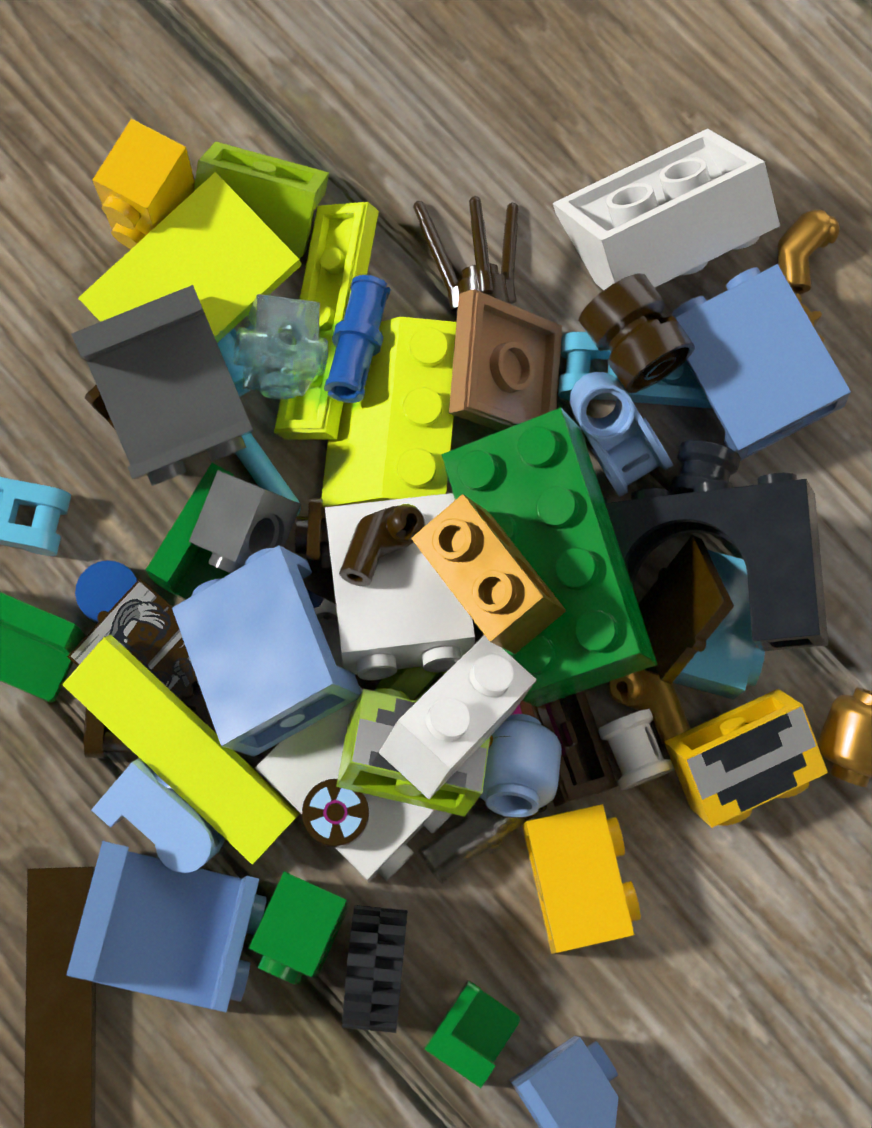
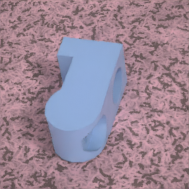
M140 758L133 761L91 809L110 828L126 818L155 844L159 859L166 867L175 872L189 873L198 870L220 851L224 843V837Z

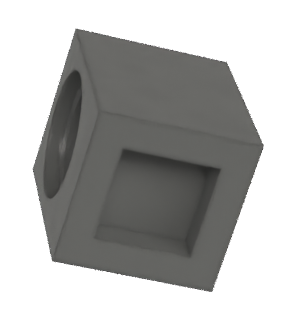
M217 471L189 542L213 552L209 564L232 573L243 567L248 557L266 548H275L278 545L284 547L301 504Z

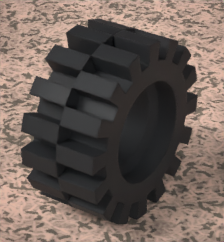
M354 906L345 980L342 1028L396 1033L408 910Z

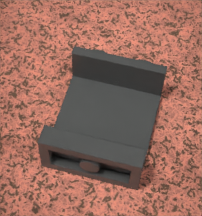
M193 285L71 333L81 358L87 361L128 458L130 466L127 468L132 479H139L147 475L151 486L186 473L187 470L183 462L185 459L207 451L210 461L213 462L247 448L242 436L254 431Z

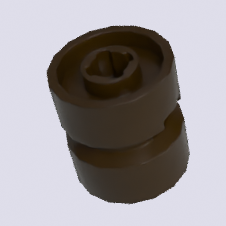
M641 273L625 277L599 293L587 304L578 319L599 351H611L607 363L628 393H636L658 383L680 367L695 349L693 342L675 316L663 317L661 315L665 308V303L647 276Z

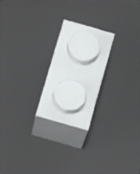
M484 635L397 721L380 749L379 754L422 794L430 799L515 711L537 679L505 650L491 643Z

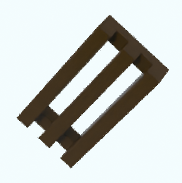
M584 691L563 698L570 720L567 721L559 699L538 707L521 701L519 704L522 714L539 720L542 726H545L557 736L561 744L558 787L553 799L555 807L573 800L577 801L596 793H603L618 786ZM577 743L580 745L592 779L591 781H588L575 746Z

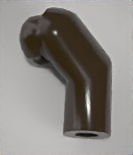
M402 504L388 507L363 517L355 528L340 568L339 575L341 578L356 586L370 585L380 557L406 548L414 543L411 538L425 527V519L422 512L416 506Z

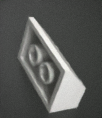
M705 129L553 203L557 217L594 282L603 290L621 279L637 273L645 274L655 288L679 275H689L702 270L708 261L732 249L749 247L756 243L761 235L780 226L765 161L709 129Z

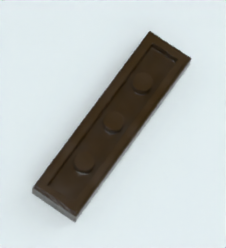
M95 867L27 869L24 1128H95L96 983L66 976Z

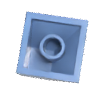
M573 1036L509 1079L539 1128H615L618 1095L609 1082L617 1077L618 1073L597 1041L586 1047L580 1037Z

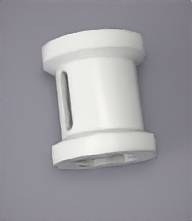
M650 709L641 710L614 720L598 730L601 740H608L622 773V777L618 780L621 790L644 784L675 769L672 761L664 759L649 725L653 720Z

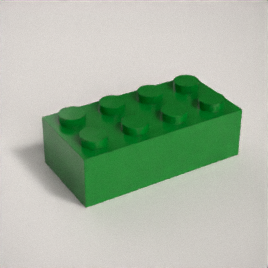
M561 407L441 454L455 500L464 494L486 509L566 609L564 614L516 654L502 648L537 679L522 701L538 707L657 665L581 428Z

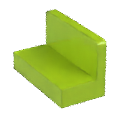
M215 141L198 160L194 191L216 172L298 258H301L307 250L314 210L326 193L329 172Z

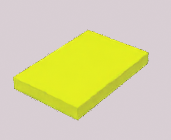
M214 172L79 296L78 299L101 322L193 285L218 343L302 264L299 258Z

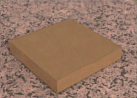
M475 289L460 293L449 414L497 431H502L555 410L557 407L562 325Z

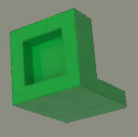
M467 980L424 1046V1049L481 1089L496 1066L494 1064L496 1058L520 1023V1017L481 990L479 986Z

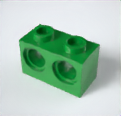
M284 871L249 946V949L263 955L258 968L294 985H299L303 974L312 978H318L350 907L348 901Z

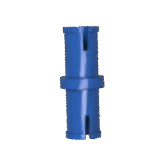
M359 275L352 279L351 293L344 320L335 326L332 341L336 346L324 390L329 391L328 395L338 401L356 403L363 400L372 356L377 355L381 349L383 335L379 328L386 300L389 298L391 289L386 287L387 283L378 277Z

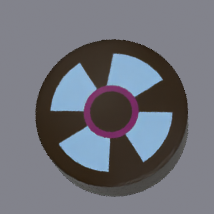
M328 779L315 785L307 794L302 807L303 823L310 836L318 843L332 848L345 847L354 843L362 836L369 822V806L365 795L360 792L336 787L337 779Z

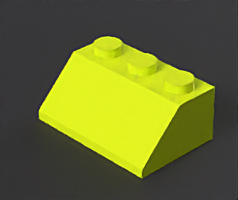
M397 317L381 321L379 331L383 335L380 352L372 356L364 388V398L356 403H343L337 439H328L321 497L323 506L333 507L446 494L448 475L441 454L451 450L454 415L449 414L457 322L410 317Z

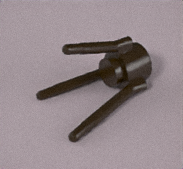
M478 196L470 198L471 229L476 265L463 269V279L458 282L425 204L422 201H416L413 208L447 288L450 310L458 311L459 294L473 289L509 304L516 303L514 269L518 230V205L513 202L507 205L501 274H499L498 266L489 263L481 199Z

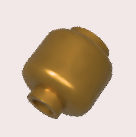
M856 687L853 695H841L832 703L818 740V747L820 753L834 763L830 774L860 787H867L872 777V691Z

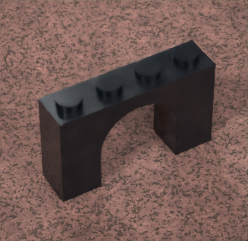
M782 472L760 476L757 479L758 485L732 487L731 482L717 480L694 485V492L669 495V491L666 489L650 488L631 493V500L608 503L607 498L603 497L632 588L642 563L654 549L665 541L689 533L715 535L731 542L742 554L748 577L752 639L762 651L828 645L815 493L807 479L797 480L796 474Z

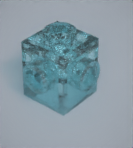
M257 294L245 319V328L239 327L235 337L234 364L243 366L242 389L260 391L263 396L271 399H290L297 395L304 396L315 376H322L324 374L328 357V341L326 338L319 337L320 302Z

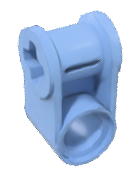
M592 372L584 375L575 383L570 396L571 408L593 447L591 450L619 497L628 493L627 485L659 466L665 470L673 466L671 459L647 419L642 418L630 396L614 376L605 372ZM610 393L617 397L616 405L608 416L593 418L586 414L590 400L596 395Z

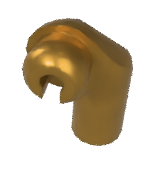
M820 209L803 213L778 241L779 268L795 295L811 290L809 256L818 247L825 248L828 243H835L839 236L840 227L835 217L828 215Z
M643 669L609 681V693L616 702L640 711L650 709L662 744H665L664 741L691 729L673 683L669 684L661 681L657 673Z

